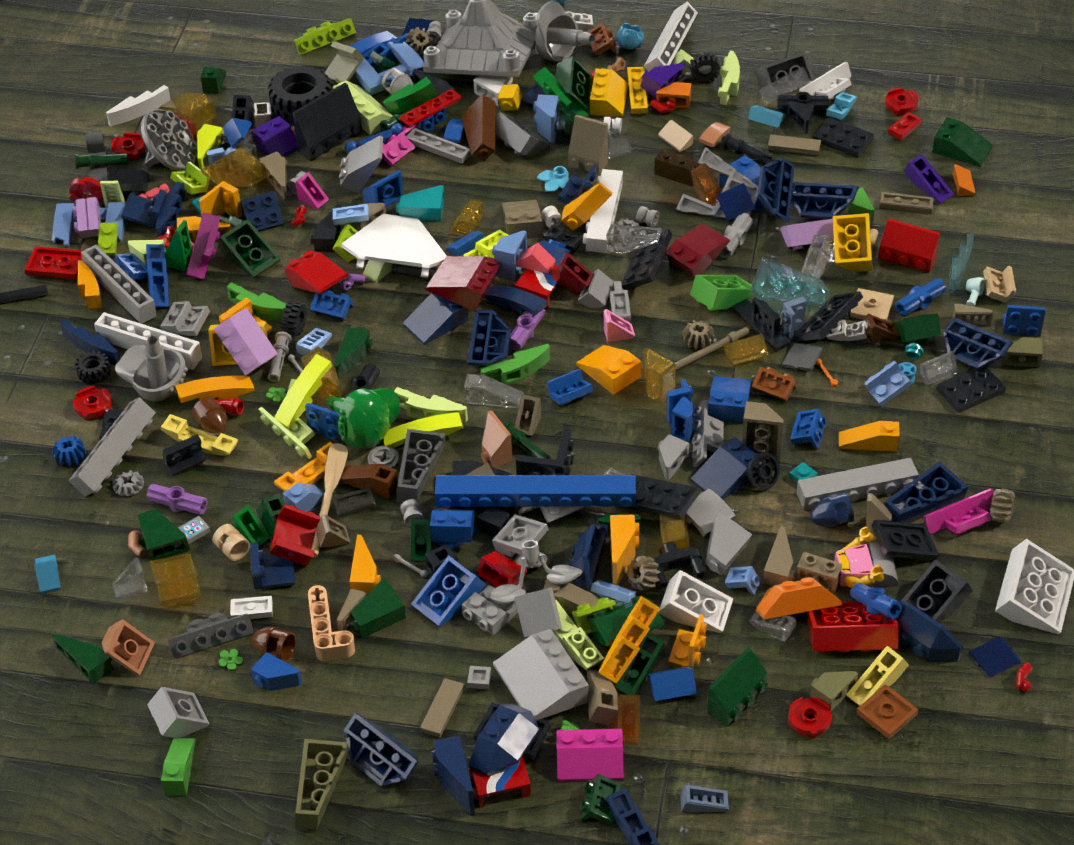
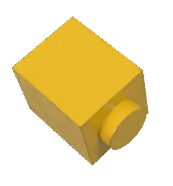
M518 84L502 85L498 96L502 111L518 110L523 97Z

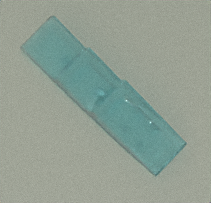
M967 232L965 244H959L958 256L952 255L949 293H954L967 272L973 248V232Z

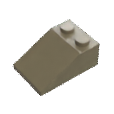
M576 115L568 151V166L589 172L595 164L597 165L595 172L598 173L597 175H600L602 169L608 164V123Z
M537 200L502 203L506 234L511 235L524 230L527 231V238L542 237V220Z

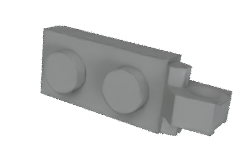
M614 281V291H609L611 312L631 322L628 290H622L621 281Z

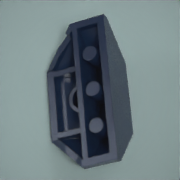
M782 157L761 167L757 195L763 208L787 223L789 221L795 165Z
M793 182L791 201L801 217L833 219V216H838L853 203L859 187L856 185Z
M475 310L468 365L488 366L507 359L511 329L497 316L495 311Z
M953 318L943 330L949 358L978 370L1002 358L1013 344L1011 340L956 318Z
M605 524L591 525L579 536L578 543L574 544L572 556L574 557L568 563L569 566L583 570V573L572 580V582L577 587L592 593V583L597 578L608 538V525Z
M897 600L898 603L902 604V612L896 618L898 623V642L905 645L914 651L917 656L922 657L928 662L959 661L961 659L963 645L960 642H956L953 635L944 626L912 604Z
M512 703L500 705L478 735L469 768L490 776L495 771L503 770L518 763L539 733V728L532 712Z
M354 713L343 730L346 742H348L350 762L381 787L407 780L419 762L413 751L382 727L358 713Z

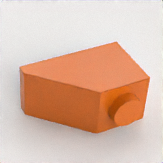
M674 82L656 92V101L666 104L667 101L671 100L675 102L674 108L689 109L692 83Z

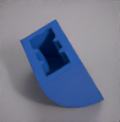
M683 396L672 410L671 435L689 443L692 438L693 406Z
M691 667L648 674L651 693L655 701L697 694L693 668Z

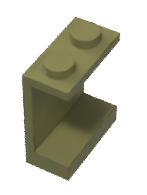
M335 41L331 47L337 55L325 71V74H327L331 81V87L343 81H349L364 59L356 48Z

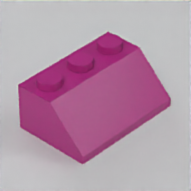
M622 729L557 730L558 782L592 780L597 774L614 781L624 780Z

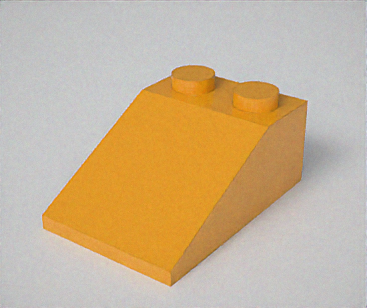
M606 345L601 346L576 362V366L613 395L641 377V361L629 351Z
M610 515L612 584L617 586L628 570L627 565H630L631 559L635 557V548H639V536H635L639 535V523H635V515Z

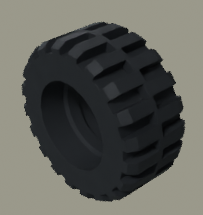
M302 65V67L293 66V68L288 67L284 71H279L268 85L272 112L275 116H280L284 121L294 124L292 112L332 90L329 77L322 70L312 66L307 67V65Z

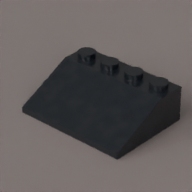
M346 82L292 112L298 152L310 161L362 131L361 117Z

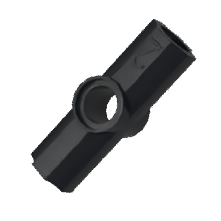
M799 92L796 95H778L777 110H788V102L790 101L814 105V110H827L829 98L828 96L810 95L808 92Z
M372 363L365 365L359 376L352 380V388L346 398L350 393L358 389L371 390L380 374V369Z

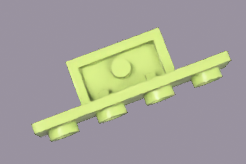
M260 407L258 409L261 413L260 419L266 425L270 424L272 430L278 436L281 434L289 446L294 445V449L301 457L305 455L308 459L312 458L308 448L304 445L315 435L309 426L298 418L288 429L280 424L264 408Z

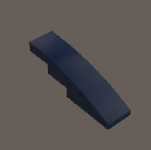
M177 181L161 206L155 227L157 238L166 232L168 226L175 227L177 224L178 213L183 209L181 201L186 197L184 184Z
M493 285L484 297L485 300L508 312L514 309L521 314L527 311L536 316L547 307V300L532 293L508 286Z
M66 319L60 322L63 336L85 353L87 351L92 353V350H96V353L101 351L102 354H106V357L108 356L110 364L116 365L120 361L118 351L99 332L91 335L83 326L75 329Z
M626 788L605 798L629 845H660L651 826H647L639 807H635Z

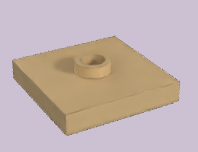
M858 288L857 292L860 291L863 298L858 302L857 307L851 309L850 317L866 320V316L869 313L887 321L894 295Z

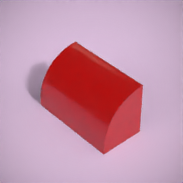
M494 551L481 558L477 575L496 587L504 584L517 586L522 566L500 552Z

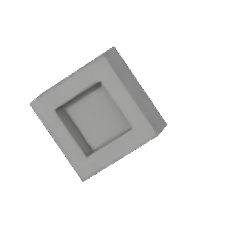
M470 666L467 681L468 688L489 689L491 667Z

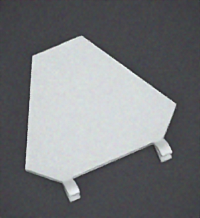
M382 214L342 243V248L357 258L356 268L363 269L364 260L422 267L421 277L428 278L429 268L440 265L446 257V254L418 218Z

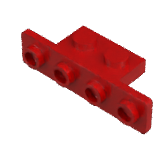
M450 89L400 116V121L408 127L415 125L418 129L419 122L461 100V96Z

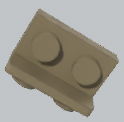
M804 552L797 565L796 581H801L806 577L814 578L831 593L835 594L842 563Z

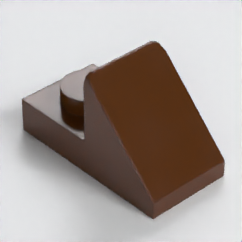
M869 313L867 314V334L873 346L882 337L895 342L901 337L895 324Z

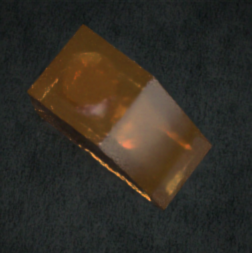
M704 163L693 169L691 175L696 196L707 204L716 202L721 195L720 189L708 165Z
M619 694L618 729H622L623 742H639L641 695Z

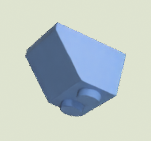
M538 95L537 101H534L533 110L536 111L534 124L537 125L538 133L549 142L555 143L559 124L558 96Z
M523 230L502 237L497 245L493 246L492 255H494V259L497 262L501 263L496 275L497 277L514 281L517 279L522 268L517 267L516 262L521 252L527 249V231Z

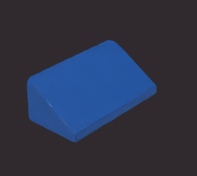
M472 231L446 247V250L453 256H462L475 248L476 242L483 239L484 234Z

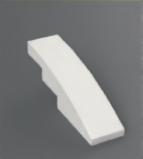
M163 85L153 93L147 90L137 98L128 97L106 112L109 126L141 117L171 101L169 88Z

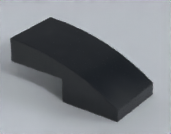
M551 225L542 235L547 241L551 239L565 244V248L573 252L583 243L582 236L569 234L565 227Z

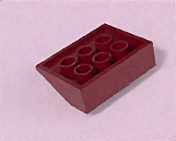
M446 256L425 290L475 312L493 284L501 263L497 262L494 258L485 256Z

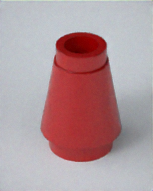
M238 397L216 399L227 414L237 416L242 414L244 410V402Z

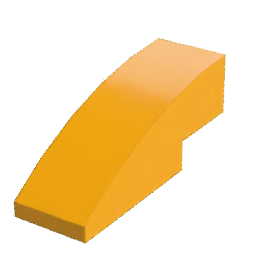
M79 260L78 288L80 296L86 299L88 309L102 308V299L97 280L91 269L82 260Z

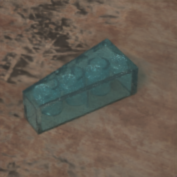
M764 257L761 259L751 286L758 300L785 303L804 297L807 301L806 305L821 307L824 306L830 292L821 279Z

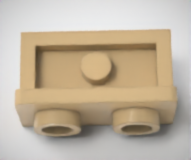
M988 266L984 269L987 296L1006 303L1016 292L1012 267L1007 266L1003 272Z

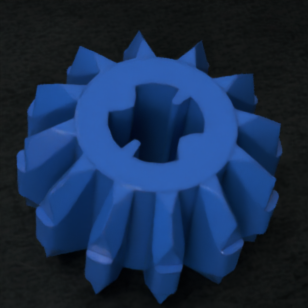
M68 435L66 438L60 437V441L54 442L52 453L56 463H60L62 467L65 465L70 467L72 464L78 465V461H83L86 449L81 439H78L76 436L71 438Z

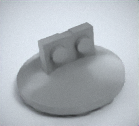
M153 109L148 112L141 122L142 136L148 148L145 165L150 168L160 162L172 170L185 171L186 163L191 162L194 164L197 157V144L188 129L187 123L184 120H180L170 110Z

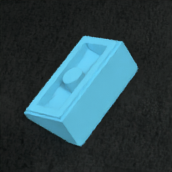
M757 105L750 107L748 115L749 120L776 128L780 127L786 118L785 113Z

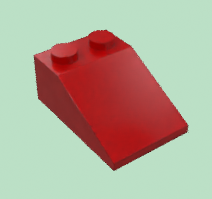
M313 250L305 252L301 258L290 261L289 265L284 267L292 287L319 294L348 276L345 271L322 253Z

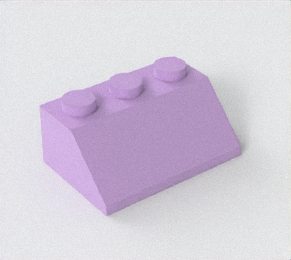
M833 219L780 227L787 247H793V250L804 249L803 245L810 244V248L821 246V242H827V245L834 244Z
M248 308L243 309L213 328L245 375H248L278 355Z

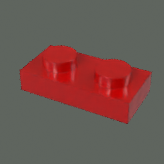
M908 112L888 129V134L903 140L922 124V118Z

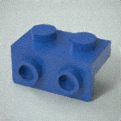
M579 369L547 382L550 399L560 405L569 404L571 400L583 398L588 393L593 392L592 384L583 380L581 370Z

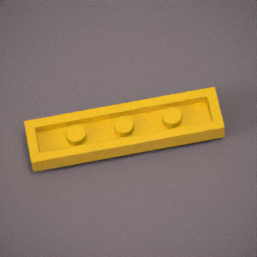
M627 67L631 114L648 113L646 90L640 87L644 67Z

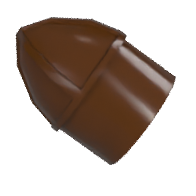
M206 397L195 404L192 409V416L204 432L212 435H220L226 432L228 421L226 411L214 398Z
M265 627L256 631L251 636L253 647L261 656L268 652L287 663L295 652L296 636L292 632L284 631L277 627Z

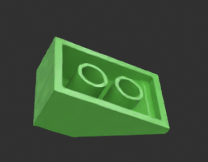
M696 275L690 295L698 303L706 305L707 309L718 311L726 310L758 293L759 289L737 275Z

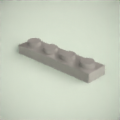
M416 128L406 136L414 146L461 164L471 155V150L467 147Z

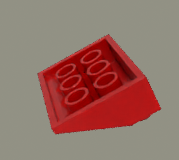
M857 601L842 602V605L807 611L813 651L819 653H827L828 651L845 653L850 650L869 652L878 649L883 651L886 646L891 649H898V623L896 618L890 619L881 613L867 612V606Z

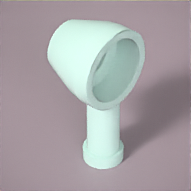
M976 277L967 280L966 290L971 292V295L966 305L975 307L978 296H981L984 291V278Z

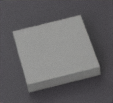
M552 588L514 597L524 637L548 629L554 631L562 628Z

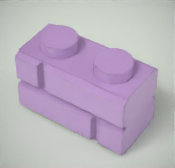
M97 198L76 199V206H73L74 216L77 217V222H74L75 232L79 233L81 238L99 236L101 219Z

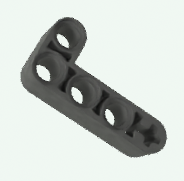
M103 132L85 134L88 153H92L94 156L107 155ZM98 165L90 168V177L99 182L108 181V165Z

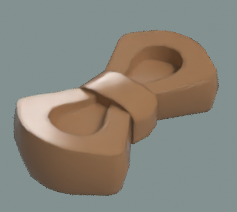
M618 57L616 63L608 65L607 69H612L616 73L619 70H624L625 60Z

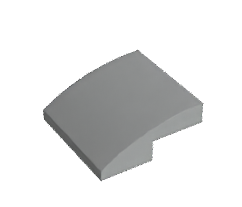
M189 301L174 302L160 328L174 334L197 336L210 310L208 306L192 307Z
M707 489L699 494L683 517L689 524L693 523L700 534L705 537L711 533L713 522L719 511L731 520L736 515L715 492Z

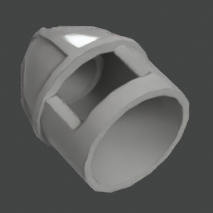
M398 68L388 70L382 79L383 88L391 95L409 83L413 86L410 76ZM389 75H393L395 78L391 82L390 88H388L386 80Z

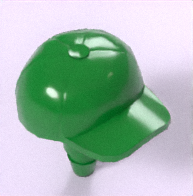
M362 388L350 393L347 398L329 396L326 399V404L333 411L339 413L338 431L341 440L358 449H368L377 445L385 437L391 424L399 414L398 395L389 388L374 390Z

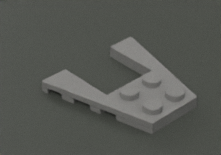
M705 147L698 164L728 176L729 178L716 206L683 194L676 210L678 212L736 220L743 213L750 216L758 200V186Z

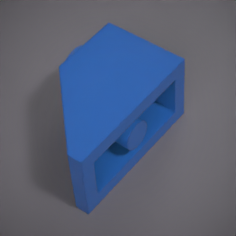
M268 652L251 668L255 685L260 688L264 687L269 691L300 686L302 684L299 669Z

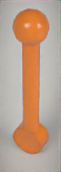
M818 358L816 365H819L831 381L830 385L837 387L838 380L833 379L823 366L822 360Z

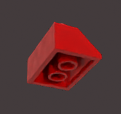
M888 218L880 242L878 258L930 273L937 258L940 233Z

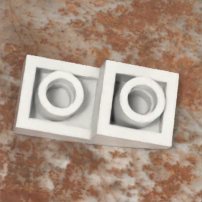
M841 320L837 323V327L827 333L829 340L854 341L866 339L867 324L864 320L847 325L845 320Z

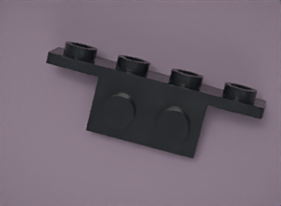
M759 296L753 298L752 303L745 299L733 305V310L775 351L790 344V340L780 331V315Z

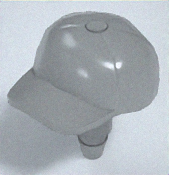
M555 1L547 2L538 11L535 46L542 58L552 62H562L571 56L576 46L594 43L595 36L583 30H578L574 18L567 14L559 3Z
M155 336L148 337L146 345L131 346L115 366V372L120 377L131 383L142 398L152 402L164 401L176 394L175 385L183 383L188 371L182 354L172 348H163Z

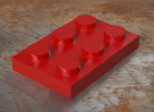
M35 246L24 269L25 274L77 280L78 261L82 260L81 252L84 250Z

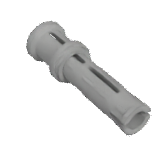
M278 332L275 335L276 342L273 347L278 355L272 358L268 379L271 382L280 380L284 357L289 352L288 344L292 338L286 332Z

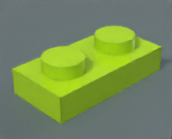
M100 223L98 247L108 256H115L117 252L118 223Z

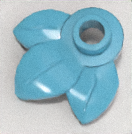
M557 166L553 171H543L537 176V179L545 182V190L547 192H555L559 188L563 189L569 180V173L565 167Z

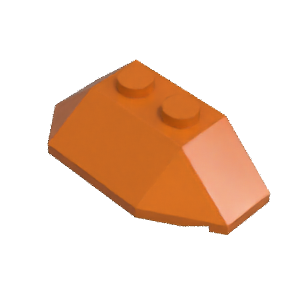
M806 577L801 581H785L780 585L769 588L757 606L756 612L763 619H770L842 605V601L814 578Z

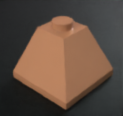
M491 410L488 411L481 458L485 464L488 463L491 467L497 468L512 461L511 434Z
M123 619L108 628L102 641L105 654L136 676H140L155 644L154 641Z

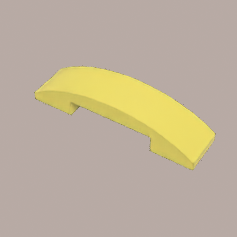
M171 414L161 426L163 432L178 442L198 434L201 439L202 451L212 455H230L238 443V439L221 433L217 437L188 426L187 420Z

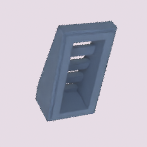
M684 785L680 795L681 812H728V791ZM716 798H720V803H716Z

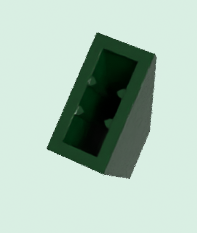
M157 509L137 515L151 562L190 550L186 534ZM182 542L180 546L175 548L174 544Z
M386 578L382 579L351 611V628L355 633L358 632L363 639L406 618L405 605Z

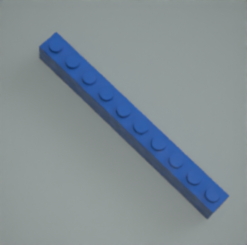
M436 475L435 501L436 507L636 506V475Z

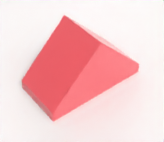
M536 243L521 252L516 266L550 274L555 264V259L539 243Z

